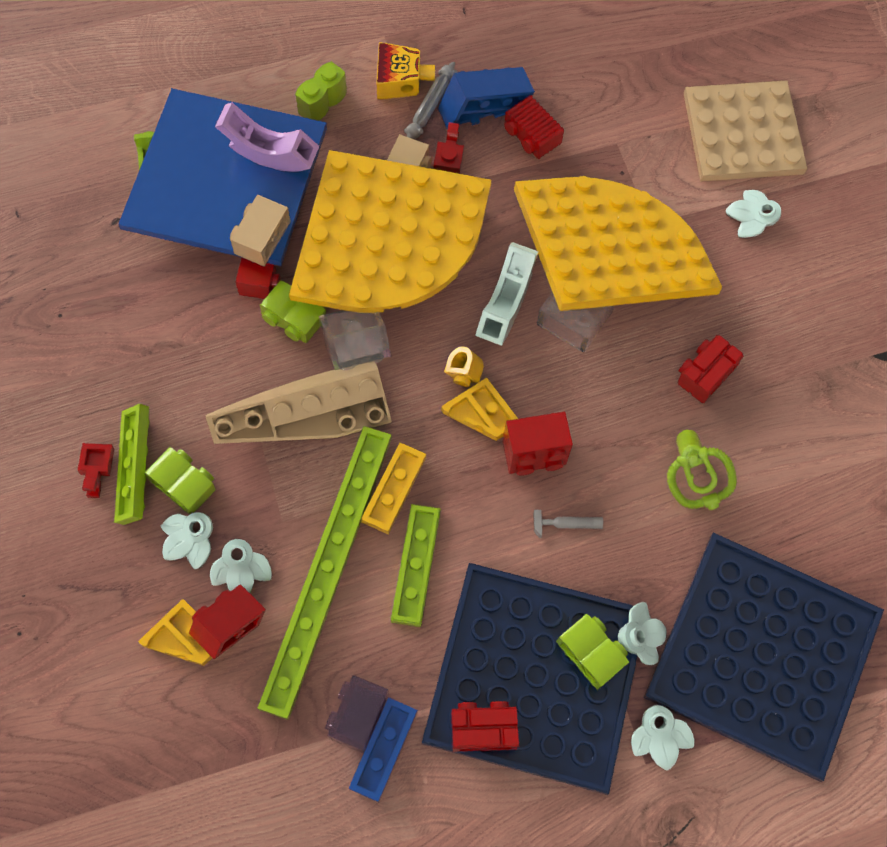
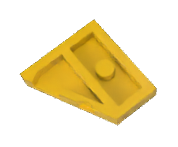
M488 378L483 379L441 406V411L444 415L495 441L504 436L507 420L518 419Z
M184 599L138 641L145 648L205 666L212 659L188 634L193 623L192 616L196 611Z

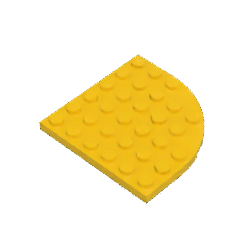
M329 150L291 285L290 300L344 311L380 313L384 312V309L407 308L434 296L455 280L460 270L471 259L481 234L492 180Z
M586 176L515 181L514 192L536 250L539 251V258L560 311L719 295L722 285L697 235L675 211L660 200L652 197L649 193L622 183Z

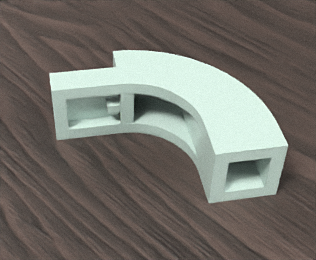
M514 242L510 244L498 283L489 303L482 312L475 336L502 346L522 305L539 251Z

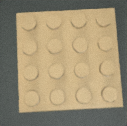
M788 81L685 87L684 98L700 182L805 174L807 165Z

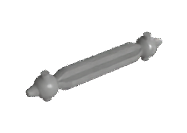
M455 62L444 65L439 70L438 74L440 76L435 79L415 113L413 123L404 129L407 137L417 139L423 134L422 128L427 124L449 85V80H451L454 73L458 72L455 70Z

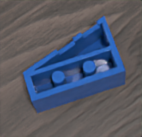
M523 67L484 69L469 72L461 71L453 74L438 110L447 130L449 122L459 125L470 122L473 126L480 123V118L493 115L494 118L504 116L507 110L529 95L533 96L535 91Z

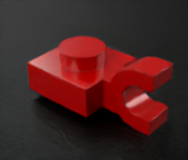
M449 122L446 143L438 141L433 169L460 174L464 145L457 144L459 124Z
M82 443L77 470L80 475H85L82 490L87 491L86 496L88 498H100L101 476H110L115 450L112 444Z

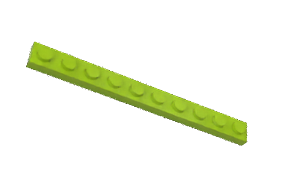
M363 426L257 709L286 720L290 718L360 527L361 518L368 505L390 445L391 434Z

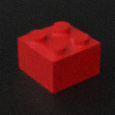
M565 411L506 421L502 442L509 474L517 473L519 476L533 473L534 470L544 468L547 471H555L567 464L573 443Z

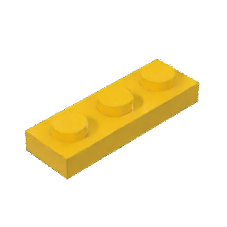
M399 443L361 518V523L389 535L426 460L425 453Z

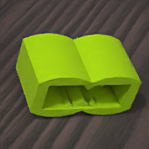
M331 61L322 65L316 71L314 78L303 82L295 94L298 114L304 118L319 121L327 114L329 107L341 102L347 93L345 71Z
M280 280L260 304L262 318L273 327L277 325L284 328L285 334L293 341L297 342L300 340L307 343L327 319L326 309L322 306L290 300L291 285Z
M169 447L144 473L152 484L190 515L216 490L212 482L214 477L203 467L198 470L190 463L193 460L183 450L179 449L176 452Z
M585 614L565 631L556 642L598 690L629 663L626 658L628 653L621 643L616 640L612 642L605 634L607 629L596 616L591 618L588 614Z

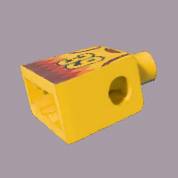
M379 42L376 82L377 99L417 96L419 94L420 80L435 81V65L420 64L419 49Z

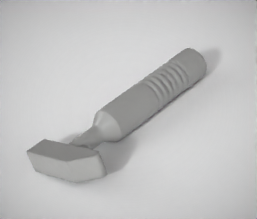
M534 510L533 512L534 532L539 538H542V525H554L557 528L603 529V517L558 516L555 519H542L541 510Z

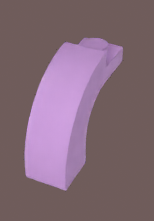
M233 102L225 104L215 126L231 140L229 147L238 154L259 165L280 171L297 172L310 169L319 149V145L301 129L288 133L268 130L254 122Z

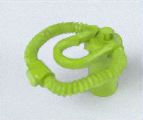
M683 430L676 438L680 456H677L674 463H671L667 473L670 492H672L671 494L679 504L685 508L697 509L705 506L709 510L719 507L720 500L722 501L729 497L736 489L737 475L734 469L735 466H733L734 463H732L728 454H725L722 450L715 449L714 447H702L700 438L695 431ZM708 455L720 459L727 470L728 484L726 488L718 493L714 492L703 496L702 499H697V501L689 500L683 496L679 487H677L675 477L678 469L681 466L683 467L691 490L699 494H705L712 491L718 481L717 474L708 459ZM704 463L706 472L711 476V482L705 487H698L693 481L694 475L691 474L690 468Z

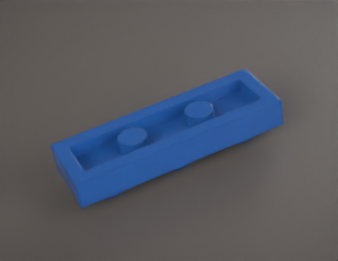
M388 697L351 781L349 790L379 803L417 714L416 709Z

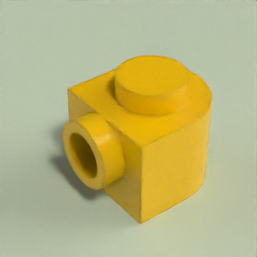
M462 346L451 352L444 372L454 379L453 382L455 384L470 387L471 382H480L484 363L473 351Z

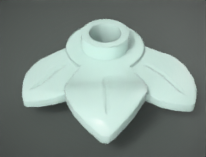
M745 190L743 200L730 204L726 209V214L741 222L738 229V237L748 238L760 235L765 227L774 225L781 217V207L777 202L768 200L761 191ZM765 210H771V211H772V212H770V213H768V214L763 213V211H765Z
M195 512L188 516L175 514L168 517L161 525L162 530L169 535L163 544V558L172 561L186 556L194 569H199L206 562L211 552L208 538L213 531L212 520L208 515L200 512ZM199 522L201 528L197 533H195L193 531V525L194 523Z
M242 539L229 541L222 550V557L213 563L210 570L212 585L218 586L227 583L230 591L241 584L250 593L254 580L269 581L272 578L271 567L266 557L253 552L250 544ZM236 548L243 551V557L240 560L232 558V551Z
M641 602L630 609L629 623L619 630L618 641L627 652L637 654L642 663L654 665L659 662L656 647L665 642L667 631L662 621L650 618L647 603Z
M654 705L644 712L642 725L633 732L631 747L635 756L650 753L658 766L664 770H669L677 761L679 748L690 749L694 747V736L686 722L674 719L673 714L666 707ZM662 716L664 723L661 727L656 728L654 721L657 717Z

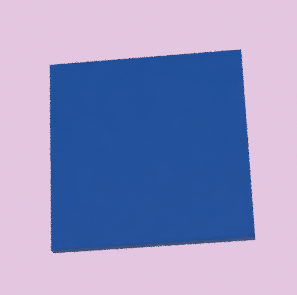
M171 88L118 224L120 229L238 256L234 254L230 234L233 228L241 223L246 206L249 203H253L258 194L288 207L290 224L267 261L269 264L282 266L327 130V122L233 102L260 126L280 133L301 129L319 145L310 169L297 172L280 171L259 165L238 154L229 147L231 140L215 127L225 104L232 101Z

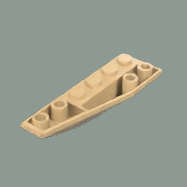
M374 359L300 379L251 396L206 415L214 444L338 438L362 431L363 426L373 428L392 422L379 370Z

